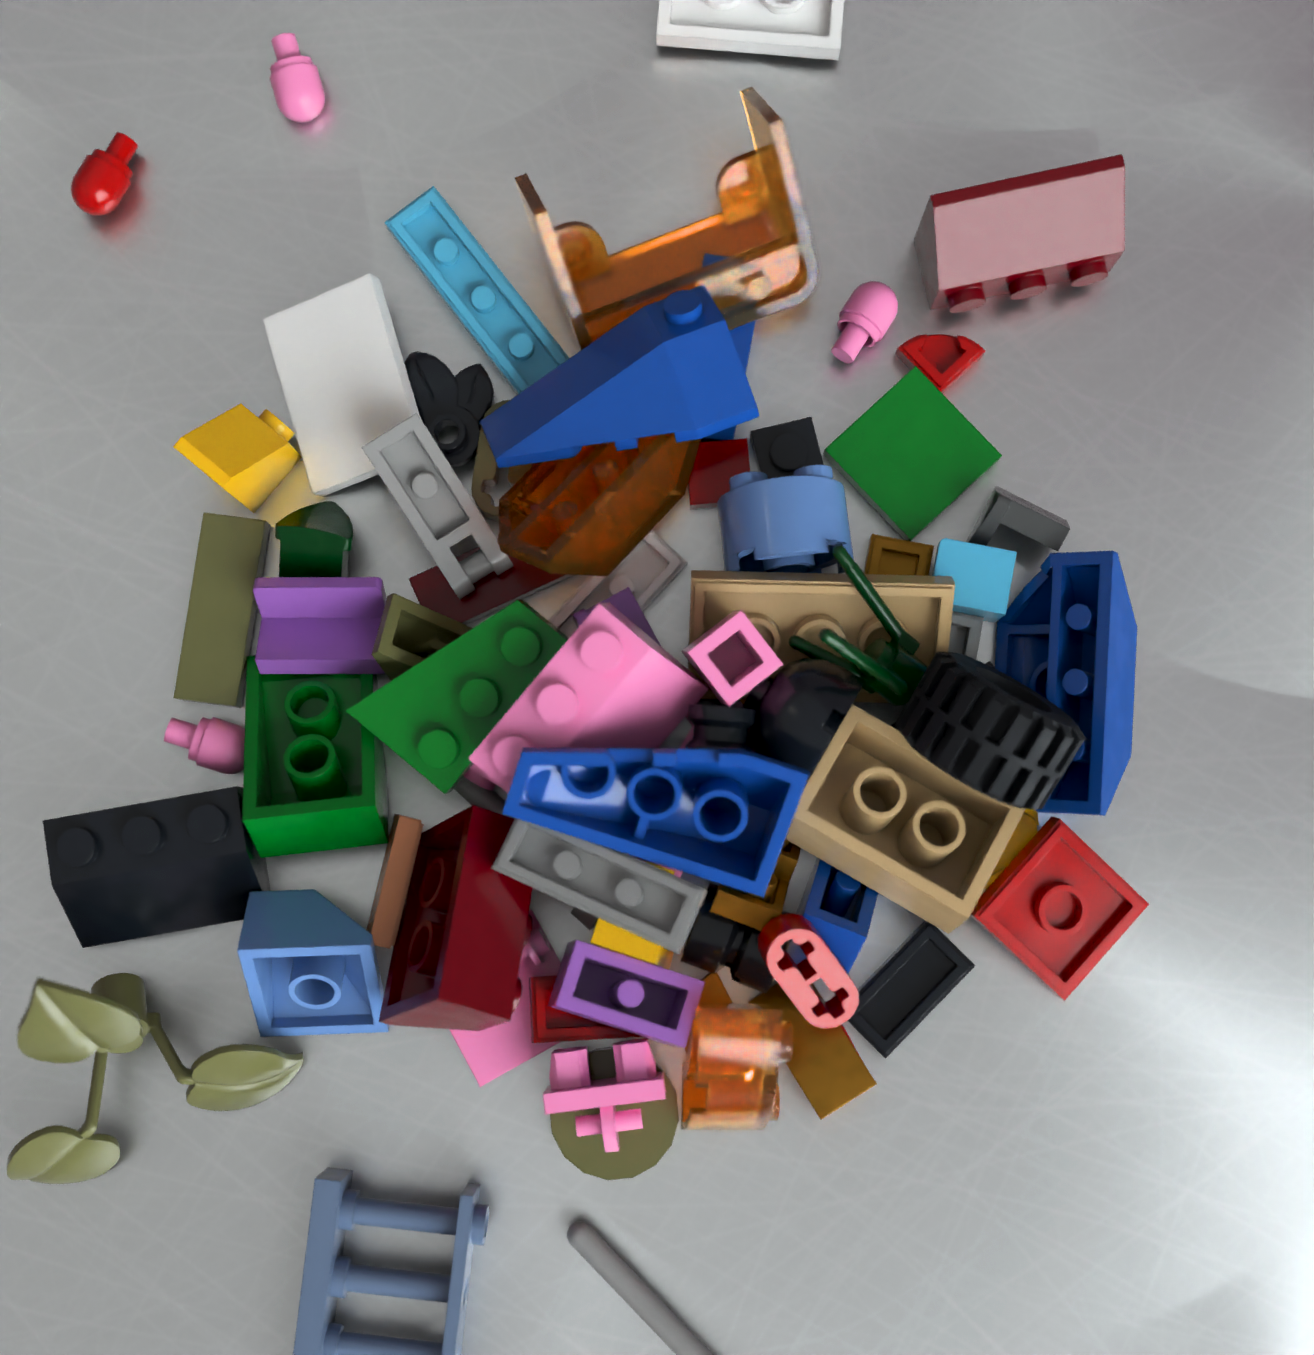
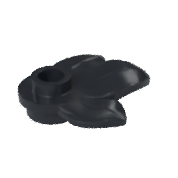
M412 352L404 364L420 418L451 467L462 466L468 463L477 453L480 435L479 424L494 401V388L491 379L481 364L471 365L454 376L447 365L437 357L423 352ZM447 426L459 428V435L454 442L449 444L439 442V433L443 428Z

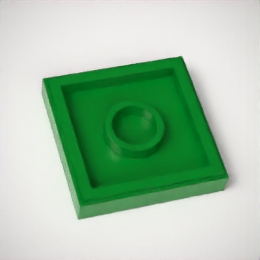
M916 366L825 448L823 455L895 531L907 541H912L1002 457L994 446Z

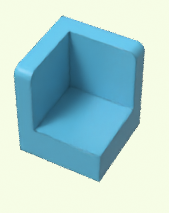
M944 538L937 546L932 576H952L955 583L954 612L984 618L983 621L995 623L1006 615L1017 552Z

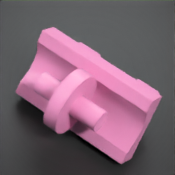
M648 1038L613 1043L616 1077L591 1080L587 1046L553 1050L550 1064V1086H547L543 1093L545 1114L599 1108L600 1114L575 1117L577 1137L602 1134L605 1152L619 1151L618 1132L643 1129L641 1108L616 1111L615 1105L666 1099L664 1071L657 1072L656 1062Z

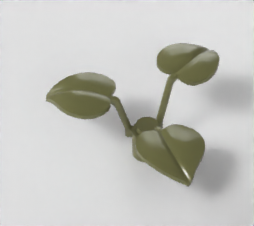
M130 973L107 975L93 984L91 992L39 977L34 984L29 1005L18 1025V1047L23 1054L30 1058L51 1063L78 1062L95 1053L86 1119L78 1131L65 1126H47L23 1138L13 1148L8 1157L7 1176L12 1180H30L46 1184L77 1183L106 1173L118 1162L120 1158L119 1141L110 1135L94 1134L98 1126L108 1052L122 1054L138 1049L143 1044V1038L147 1033H151L176 1080L180 1084L189 1085L186 1090L188 1104L212 1111L239 1110L251 1107L281 1091L298 1073L303 1064V1051L298 1054H289L267 1046L232 1044L218 1047L203 1054L189 1069L182 1064L164 1032L160 1013H147L145 984L141 977Z

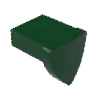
M332 501L312 504L290 513L276 523L275 537L280 540L279 577H347L349 551L352 550L353 526L349 516L338 504Z

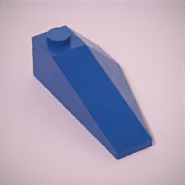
M703 284L690 290L674 292L663 300L642 307L482 419L480 424L498 468L573 458L581 451L582 446L614 442L617 451L638 448V438L674 433L676 442L697 440L759 417V412L727 323Z
M523 747L502 814L764 898L808 780L809 770L744 749Z

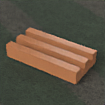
M394 814L389 834V843L386 846L366 929L372 934L375 946L391 949V945H395L424 825L419 819Z

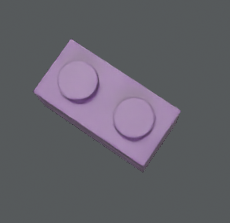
M574 940L567 943L547 1006L669 1046L685 1048L705 981L580 940Z

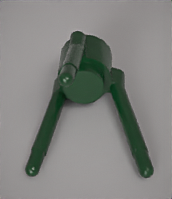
M836 545L832 551L834 557L892 639L890 642L883 638L877 639L863 652L831 630H821L819 633L820 640L850 662L796 635L789 638V645L811 659H824L847 669L866 680L862 688L869 694L877 692L894 706L902 705L909 700L927 669V666L914 656L920 643L902 628L845 547Z

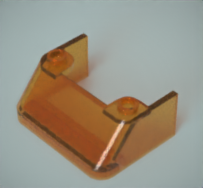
M753 87L741 90L740 93L755 150L731 159L719 172L716 180V195L721 212L609 256L601 236L596 229L587 223L571 221L552 228L547 210L527 173L515 177L544 263L580 351L642 307L663 300L670 294L680 290H690L704 284L723 315L728 329L732 330L804 301L815 289L819 278V266L783 120ZM705 253L728 257L702 268Z

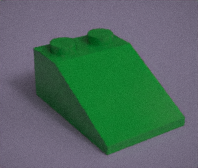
M247 656L242 821L260 858L389 843L388 789L383 742L345 711L378 690L377 674H260L255 656Z

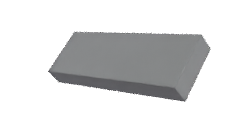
M515 818L492 866L493 870L678 955L707 894L706 889L626 853Z

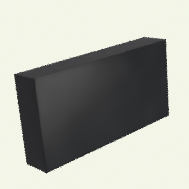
M924 921L857 989L859 1005L848 1022L886 1059L975 965L936 926Z

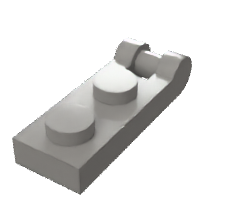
M415 413L361 447L460 600L475 591L476 588L473 584L493 571L498 576L514 566L418 413ZM472 535L480 550L463 561L458 562L450 547L467 536Z

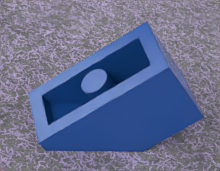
M817 858L796 914L804 916L813 924L849 974L867 938L878 893ZM792 939L788 940L785 952L791 956L796 964H799L806 957L799 945L795 944Z

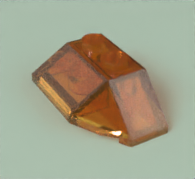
M674 433L638 438V448L617 451L615 443L608 442L582 446L581 451L573 458L536 463L499 499L498 521L500 533H498V544L501 552L549 573L608 576L685 495L701 439L676 442Z

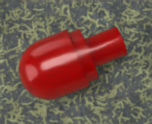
M116 132L105 151L94 149L91 155L85 157L71 182L72 198L82 211L94 216H103L117 208L131 185L130 179L133 173L127 165L138 149V144L123 133Z

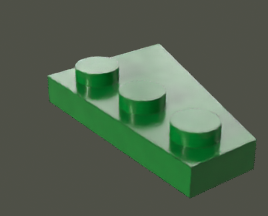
M517 599L345 711L439 790L447 794L454 789L473 765L468 759L567 642L569 637L523 599Z

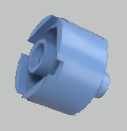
M809 465L795 470L794 476L770 479L763 472H745L729 479L730 491L722 495L717 502L725 571L822 573V568L837 563L838 574L844 573V569L832 553L833 548L836 545H842L853 560L854 557L845 490L842 483L833 479L832 468L827 465Z

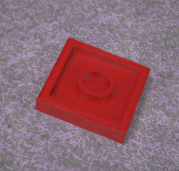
M1051 816L980 896L971 916L1046 987L1065 1001L1147 908L1149 903L1061 819Z

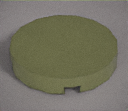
M613 1047L596 1048L588 1053L591 1080L616 1077ZM656 1063V1070H657V1072L664 1071V1070H663L660 1066H658L657 1063ZM665 1071L666 1099L615 1105L616 1111L641 1108L643 1129L618 1132L619 1151L605 1152L602 1134L577 1137L575 1117L600 1114L599 1108L550 1114L552 1135L563 1156L583 1173L605 1180L634 1178L655 1166L671 1147L679 1121L676 1090Z

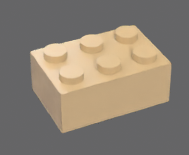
M852 704L806 782L786 840L949 934L969 919L1025 809L1001 803L956 780L920 755L906 741L899 730Z

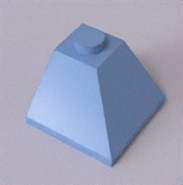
M315 889L256 891L249 893L237 952L260 1037L389 1031L388 1024L379 1022L384 991L371 933Z

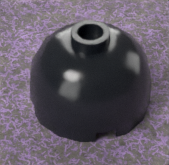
M803 658L788 663L774 679L768 676L756 685L743 705L746 709L756 710L755 724L747 730L749 747L753 750L752 752L809 770L810 776L866 680L824 659Z

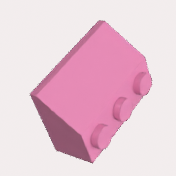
M610 602L599 603L468 759L503 790L509 793L523 747L659 748L688 714L689 705H696L709 690V687Z

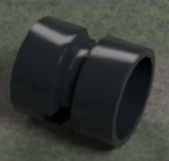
M709 882L706 889L707 894L692 926L681 961L713 974L724 966L729 967L733 981L767 994L774 977L768 970L758 950V937L761 931L710 912L718 885ZM782 910V914H789V912ZM788 941L781 946L783 951H785Z

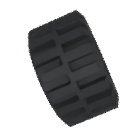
M936 652L896 720V726L906 741L920 755L948 775L1001 803L1033 810L1044 807L1085 740L1084 734L1075 721L1037 692L985 663L966 655L952 652Z

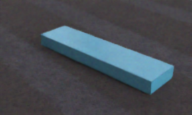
M434 186L385 221L388 231L517 395L569 359L565 351Z

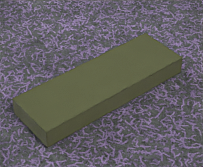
M203 512L174 691L175 699L237 708L242 707L247 672V656H250L257 612L253 585L254 580L262 577L270 529V524L266 520Z

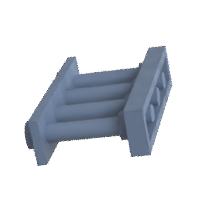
M326 1168L314 1181L293 1355H461L474 1245L484 1246L489 1220V1205L478 1204L481 1184L468 1183L460 1194L459 1208L363 1198L360 1197V1190L351 1189L353 1170ZM356 1224L455 1235L451 1275L352 1264V1257L343 1256L346 1230L354 1231ZM348 1292L447 1303L443 1343L344 1331V1324L335 1323L337 1299L346 1298Z

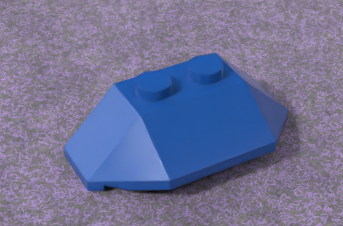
M1117 552L1050 553L1040 566L1042 570L1022 589L1006 610V615L997 622L995 669L1019 681L1055 704L1075 721L1085 736L1084 742L1044 807L1036 811L1041 813L1105 816L1132 752L1137 625Z

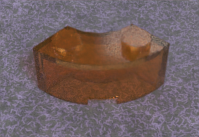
M698 1003L690 1030L686 1061L682 1063V1130L760 1131L767 1126L769 1121L778 1120L780 1110L779 1065L780 1062H790L793 1052L792 1025L790 1021L782 1020V1009L771 1004Z

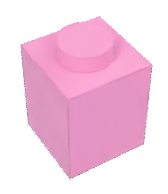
M742 610L732 611L681 651L720 703L731 706L783 665Z

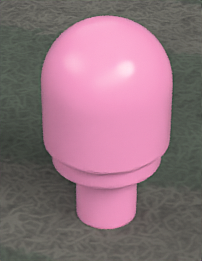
M279 34L271 40L277 62L270 67V82L277 106L285 117L294 122L304 123L312 121L319 116L325 104V93L318 68L313 64L310 57L301 56L295 34Z
M870 281L861 284L853 291L839 313L840 319L837 322V327L841 335L831 349L832 354L837 359L851 364L862 347H873L876 342L882 340L895 319L898 310L896 295L889 286L881 282Z
M203 717L198 725L171 718L165 732L164 742L189 749L188 759L196 761V765L223 774H236L244 770V727L215 717L212 719Z

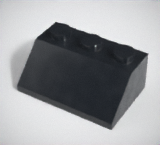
M236 786L43 820L51 884L82 948L244 920L249 893L271 890L266 857L260 858L242 821L243 787Z

